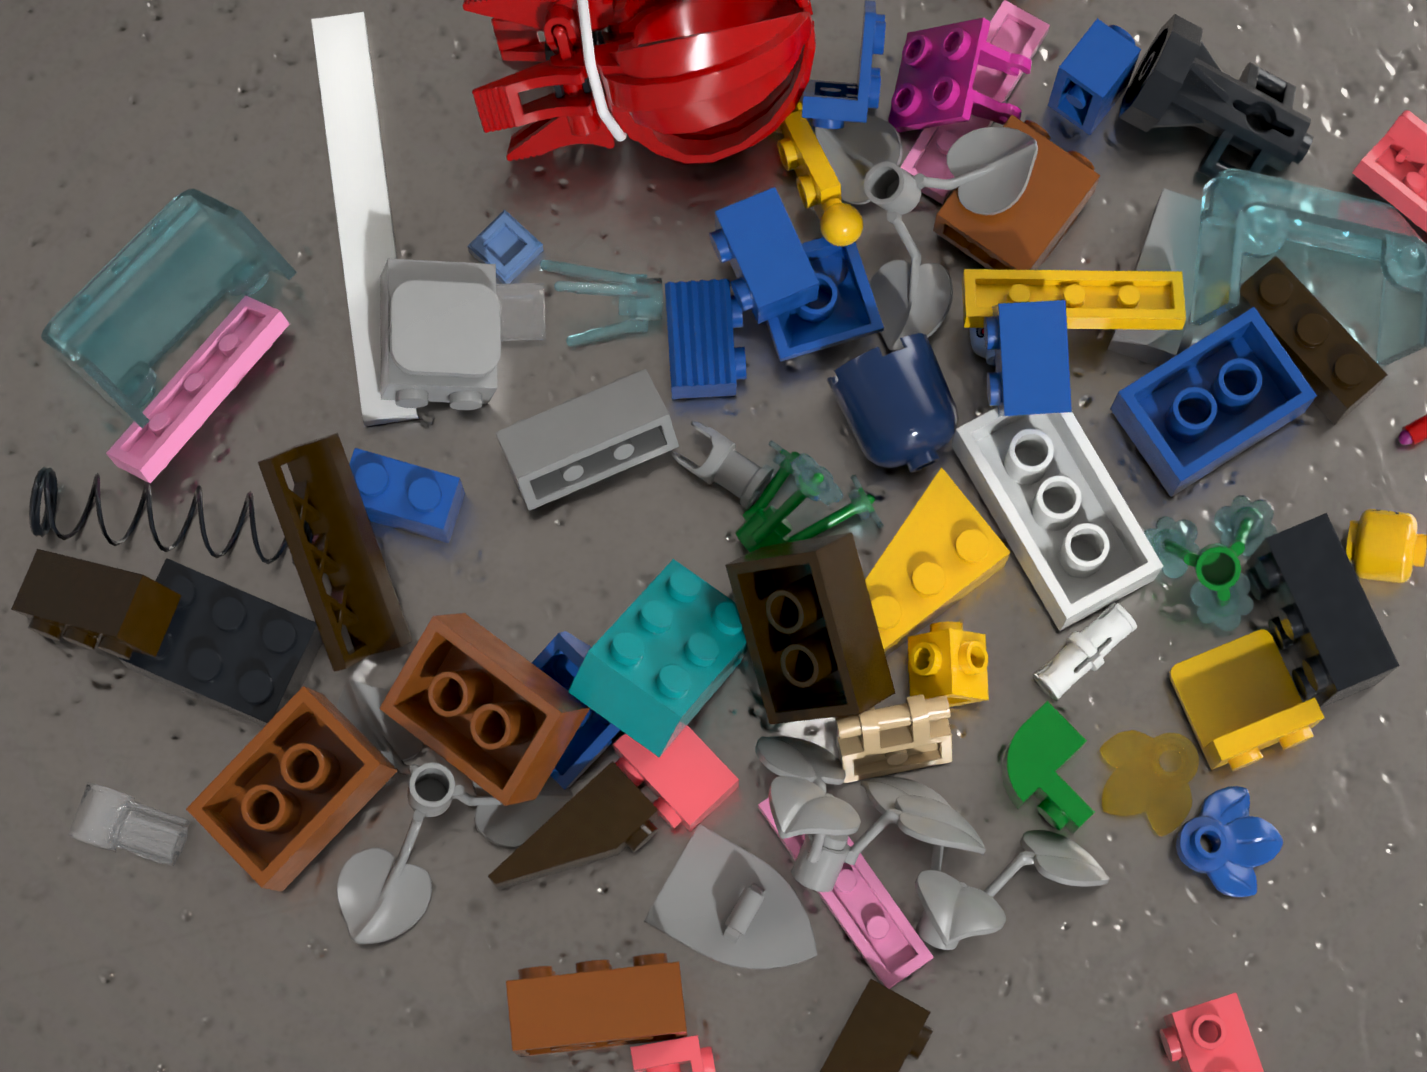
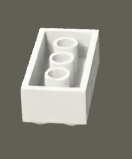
M998 407L956 429L951 444L952 448L1059 631L1066 629L1155 580L1164 566L1072 412L998 417Z

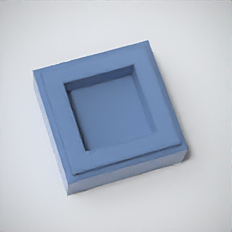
M503 210L467 246L469 253L480 263L496 264V278L506 287L544 251L543 244L506 210Z

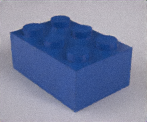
M1253 307L1120 390L1110 410L1170 497L1305 413L1317 395L1259 312Z

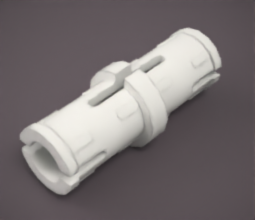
M1112 602L1081 633L1074 631L1066 639L1067 645L1052 660L1033 674L1035 681L1048 696L1056 701L1059 700L1090 669L1096 671L1105 663L1103 657L1137 628L1135 620L1120 604Z

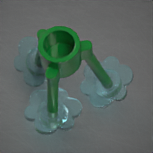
M1238 495L1233 499L1231 506L1221 507L1214 517L1216 527L1223 532L1221 535L1222 544H1208L1200 550L1199 546L1194 543L1198 535L1195 524L1185 519L1175 522L1168 516L1159 518L1156 528L1147 529L1144 531V534L1164 566L1162 572L1166 576L1179 578L1185 574L1188 565L1194 567L1195 574L1200 581H1197L1192 586L1190 596L1195 605L1199 606L1197 611L1198 619L1206 624L1214 621L1220 630L1232 631L1239 626L1241 615H1247L1253 609V601L1247 596L1251 587L1250 580L1241 573L1238 557L1241 554L1251 557L1265 538L1277 534V528L1271 523L1274 517V508L1271 503L1262 499L1251 502L1247 496Z

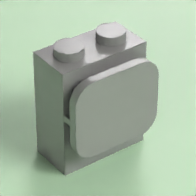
M387 259L380 275L381 400H395L397 406L404 408H420L427 406L428 402H449L450 407L457 410H475L481 408L482 404L490 402L498 388L497 364L501 357L500 302L496 295V264Z

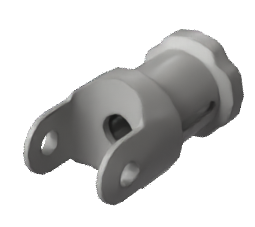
M692 421L691 425L712 440L713 446L708 459L700 467L679 453L673 452L671 455L679 464L708 484L715 481L739 497L740 505L748 510L766 488L774 469L767 464L760 467L737 452L734 442L711 427Z

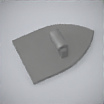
M699 824L644 922L714 961L733 967L773 969L798 964L816 957L817 949L810 920L803 904L787 881L775 869L757 856Z

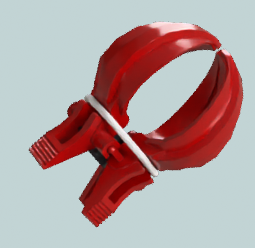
M464 0L462 5L465 11L493 17L491 23L502 60L542 62L472 90L484 133L525 125L511 136L506 156L510 162L513 159L517 161L519 158L523 160L525 157L542 156L557 148L573 144H594L612 149L615 146L616 140L621 142L628 135L630 139L638 141L655 154L680 161L684 164L713 163L756 145L783 123L796 108L810 80L816 49L815 25L811 18L813 11L810 0ZM537 31L544 32L545 41L540 42ZM700 34V35L691 36V37H686V38H682V39H677V40H672V41L657 43V44H653V45L638 47V46L641 45V44H646V43H651V42H656V41H661V40H667V39H672V38H678V37H683V36H689V35ZM553 86L554 93L523 105L521 104L520 92Z

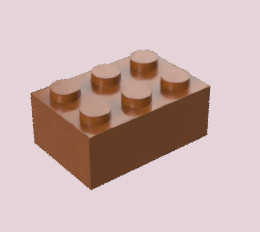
M466 613L436 615L431 618L379 708L505 806L537 798L590 710L587 705L571 695L566 688Z
M303 686L186 810L261 888L282 892L389 781L398 769L322 693Z
M667 953L634 956V967L612 969L610 960L606 959L579 962L575 964L576 973L556 975L552 966L523 968L518 970L519 979L506 981L512 1051L519 1057L668 1041L688 1037L679 962L668 963Z

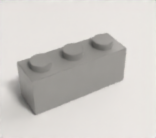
M1163 188L1155 206L1134 271H1182L1186 321L1183 330L1114 329L1107 350L1159 367L1191 346L1196 326L1187 322L1192 307L1202 308L1206 300L1212 277L1203 274L1209 257L1219 259L1229 230L1219 226L1225 208Z
M646 369L626 377H621L606 386L578 398L569 399L559 406L531 418L520 420L512 426L495 432L507 465L529 511L679 447L670 414Z

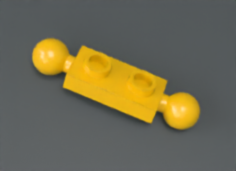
M800 99L796 108L774 131L784 135L783 139L777 141L778 152L784 168L787 171L794 169L797 175L796 185L800 199L806 209L814 208L820 220V230L823 237L835 246H848L860 237L863 230V219L860 212L854 206L842 203L841 184L807 118H802L803 102Z

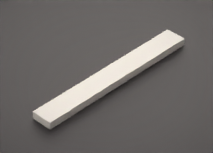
M364 12L311 19L363 423L365 426L419 419L417 408L397 406L395 400H381L380 275L387 259H397L365 15Z

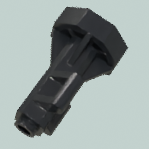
M1174 14L1161 27L1140 61L1122 99L1119 118L1145 132H1148L1153 127L1196 126L1215 136L1216 138L1201 160L1197 171L1245 196L1265 164L1282 171L1291 162L1299 164L1303 160L1314 138L1311 134L1307 133L1311 119L1292 109L1296 86L1251 62L1246 65L1239 80L1222 72L1201 41L1203 29ZM1228 144L1253 156L1244 171L1220 159Z

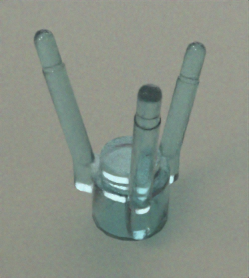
M546 259L541 260L539 264L543 270L613 283L557 281L554 284V288L558 292L618 297V315H629V320L567 337L566 343L569 346L589 343L628 332H648V321H662V278H647V274H626Z

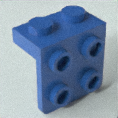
M865 0L857 83L809 80L803 94L802 118H812V126L825 129L844 128V121L867 123L868 108L878 109L881 76L880 68L872 67L873 54L883 55L886 22L884 14H876L875 1Z

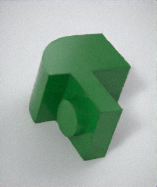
M1048 701L1018 729L1010 741L1003 758L1002 779L1006 793L1017 809L1035 795L1041 802L1036 808L1044 819L1055 829L1060 831L1065 826L1074 834L1095 811L1056 772L1083 747L1087 740Z

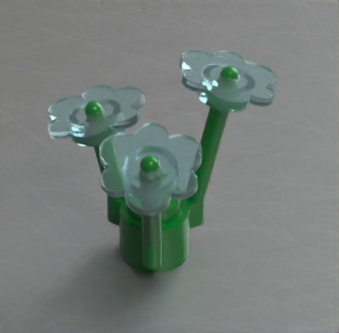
M771 440L768 445L778 452L773 462L779 465L780 468L756 503L742 515L746 521L735 531V534L745 548L752 552L763 546L812 539L857 513L862 521L873 517L879 529L884 524L873 506L874 496L865 492L856 474H854L850 478L856 488L847 493L851 500L850 504L788 537L787 535L793 528L786 518L806 498L813 501L821 500L824 504L831 505L833 502L837 503L842 500L843 493L838 485L833 482L832 474L825 467L819 466L811 456L805 453L799 454L795 451L789 453ZM792 474L799 489L778 509L773 506L768 507L786 479Z

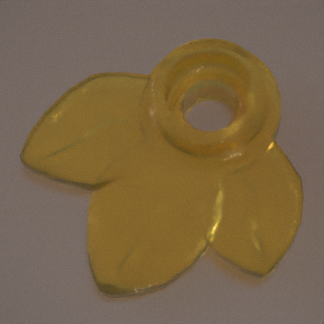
M1137 730L1120 732L1101 746L1100 752L1116 770L1109 777L1104 787L1102 796L1103 811L1120 816L1136 815L1146 811L1153 829L1159 836L1162 837L1173 832L1188 816L1193 803L1189 782L1193 779L1199 767V755L1193 742L1179 733H1163L1153 738ZM1167 750L1176 751L1181 757L1180 768L1175 771L1165 770L1160 763L1161 754Z

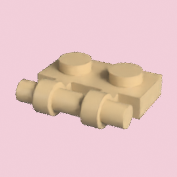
M921 694L906 697V703L879 709H875L873 706L858 715L835 717L839 736L837 737L839 761L846 773L844 783L952 762V733L948 721L951 715L947 696L925 699L924 695Z

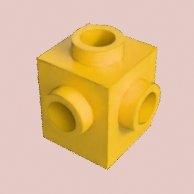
M946 621L930 624V632L907 637L910 697L923 694L925 699L946 695L949 707L989 700L986 634L963 631L962 623Z

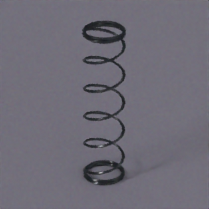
M45 466L40 469L34 479L31 491L29 524L31 532L36 537H44L49 533L50 528L60 539L66 540L73 537L86 520L95 497L97 517L102 534L108 543L113 546L122 544L131 535L140 518L145 501L153 540L159 549L164 552L173 550L183 539L192 520L197 502L202 539L210 555L215 558L224 556L233 546L243 525L248 506L252 539L256 553L261 561L266 564L273 563L283 553L287 545L284 537L279 550L273 558L267 559L263 556L257 537L254 496L251 491L246 495L238 523L230 541L224 550L219 553L211 549L207 538L203 512V492L200 485L196 487L188 516L176 541L168 547L160 543L155 530L151 484L145 482L140 503L129 529L117 541L109 537L104 525L100 498V475L98 473L94 476L91 492L81 519L74 530L66 535L57 530L54 522L58 492L55 471L51 467L47 469ZM44 488L45 511L40 525V506ZM304 520L303 529L308 542L312 544L313 534L309 523Z

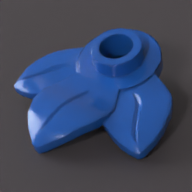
M1240 786L1226 787L1207 796L1203 801L1199 817H1195L1183 824L1178 832L1176 841L1177 854L1186 866L1194 871L1206 873L1215 888L1221 893L1239 898L1253 896L1257 893V880L1253 868L1274 859L1283 845L1282 836L1271 823L1259 817L1249 816V790ZM1202 834L1206 835L1211 842V853L1205 851L1201 846L1200 838Z

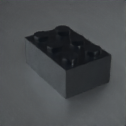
M1327 513L1265 538L1247 560L1249 569L1245 570V576L1249 588L1257 600L1264 598L1272 615V619L1268 621L1270 632L1281 650L1287 648L1296 667L1292 670V677L1299 694L1304 700L1316 698L1320 708H1323L1375 686L1400 666Z
M166 558L155 581L182 596L156 658L133 652L130 660L120 657L118 659L131 671L264 728L301 689L323 642L316 622Z

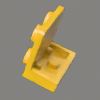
M1260 629L1179 662L1169 672L1172 685L1211 770L1228 763L1232 771L1246 767L1263 758L1261 749L1280 742L1283 750L1303 743L1314 737L1311 729L1325 718L1316 698L1302 702L1276 643L1267 630Z

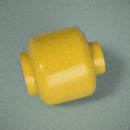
M1367 509L1362 513L1359 521H1350L1346 554L1350 563L1354 564V571L1359 578L1405 583L1411 577L1413 566L1424 567L1427 534L1417 533V521L1412 514Z

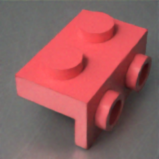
M1405 110L1384 137L1360 161L1352 174L1427 233V124L1412 112Z

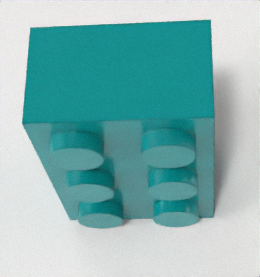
M672 559L588 651L568 692L660 757L741 663L748 650L736 603L675 559Z

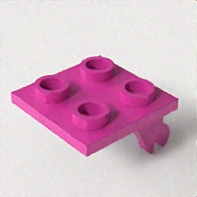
M984 17L908 32L902 51L895 91L891 100L888 122L900 133L966 122L970 120V115L988 119L1002 125L1007 122L1011 115L1020 120L1022 113L1020 108L1012 104L996 101L973 90L972 87L977 64L1002 71L1009 75L1018 76L1019 70L1030 74L1031 59L1020 54L1010 53L986 42L991 22Z

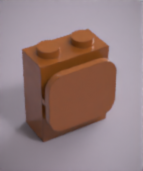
M1011 115L1003 127L1017 129L1030 135L1037 141L1038 153L1032 173L1020 199L1004 212L986 216L966 209L959 200L958 188H956L936 214L933 231L987 269L1037 270L1048 259L1076 221L1079 212L1094 194L1100 175L1094 171L1093 164L1085 156L1073 150L1067 153L1051 142L1050 135L1040 125L1030 120L1022 122L1014 115Z

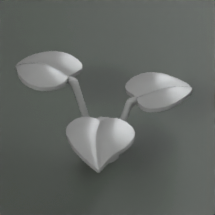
M867 116V123L844 121V128L842 129L815 127V136L841 184L842 200L858 205L872 201L887 211V221L894 225L911 257V264L904 260H893L884 264L873 275L869 283L884 326V331L880 333L888 349L892 351L903 349L900 338L908 335L923 333L927 337L931 336L940 327L950 310L953 300V284L950 274L944 266L938 263L921 265V253L902 220V215L909 213L917 206L921 197V189L924 187L944 190L958 188L961 204L976 214L987 216L1004 212L1020 199L1028 185L1038 153L1037 141L1020 130L1008 127H986L973 130L960 137L947 153V165L954 178L939 179L926 177L921 173L913 176L899 166L903 153L900 135L893 125L882 118Z
M349 680L341 692L336 708L398 769V773L410 776L407 798L409 805L415 811L397 859L385 849L368 848L354 854L344 864L338 878V903L350 938L358 944H374L393 939L413 927L426 912L430 903L432 884L428 872L419 866L406 864L425 817H435L443 814L449 808L452 799L457 798L466 805L477 806L474 817L475 825L483 837L495 845L505 848L520 847L571 800L573 794L569 788L564 790L549 776L536 799L505 806L474 781H472L476 795L468 794L464 791L462 785H455L453 774L442 764L425 763L421 766L418 764H412L411 766L404 764L403 761L415 757L420 752L424 743L379 709L390 690L369 686L356 680Z
M762 736L756 743L755 752L760 761L770 771L779 775V777L772 781L770 786L769 804L780 838L785 839L805 834V840L791 870V874L797 882L809 889L819 892L831 891L843 864L855 865L859 854L891 823H897L900 830L905 834L927 843L980 853L982 856L985 853L986 849L982 840L963 816L940 801L916 795H901L897 797L894 804L896 809L885 811L851 847L847 844L848 835L858 831L861 823L859 815L851 805L834 797L832 794L826 793L825 783L841 785L846 778L845 770H843L839 759L820 745L795 737Z
M894 776L873 777L862 780L859 786L865 788L867 797L882 815L888 809H896L894 806L895 801L901 795L923 796L940 801L951 807L941 795L931 788L906 778ZM1030 830L1025 832L1020 840L1022 847L1026 851L1018 854L1000 875L982 891L969 887L966 883L959 882L950 875L941 872L944 846L933 845L931 868L919 873L915 881L916 891L924 908L916 925V932L921 939L936 948L953 950L961 939L999 931L1006 922V915L1000 905L993 899V896L1024 865L1034 864L1038 872L1047 879L1070 886L1106 885L1110 878L1105 874L1098 862L1074 841L1055 832Z

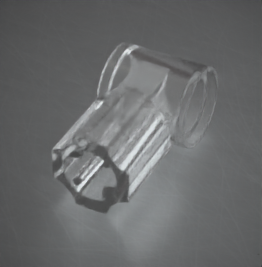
M87 783L68 834L69 837L109 851L116 852L118 848L161 864L175 865L188 837L189 820L134 802L135 798L116 790Z

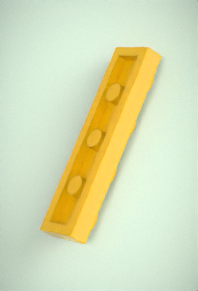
M964 269L963 271L964 328H984V317L993 316L992 306L997 304L1066 300L1067 329L1183 330L1186 321L1182 271Z

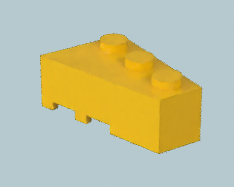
M942 467L865 579L885 656H888L908 640V636L918 633L1002 569L1011 553Z

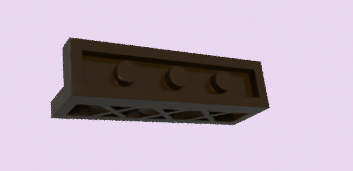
M335 433L295 445L259 461V468L333 671L347 669L370 655L400 648L413 641L339 434ZM286 463L294 482L293 491L288 488L281 468ZM304 520L309 523L312 531V544L308 542L303 529ZM323 572L329 578L332 587L331 596L326 593L322 581ZM342 624L346 626L354 647L350 651L347 650L341 634Z

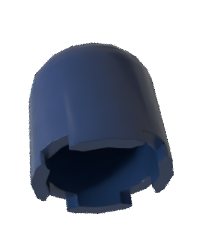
M923 333L900 338L904 348L882 356L879 347L871 349L834 370L836 376L827 379L867 459L878 466L889 468L907 464L911 473L924 469L940 460L937 450L950 442L957 429L959 419L956 405L927 335Z

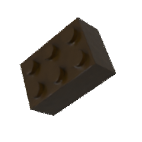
M852 532L763 546L725 565L769 725L858 715L895 694Z

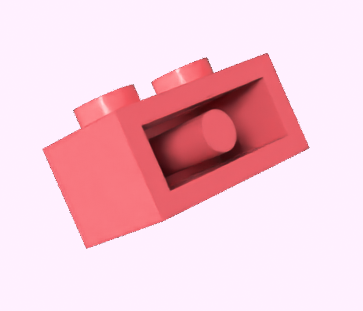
M1237 993L1164 1016L1167 1027L1160 1029L1162 1043L1171 1062L1178 1060L1182 1072H1264Z

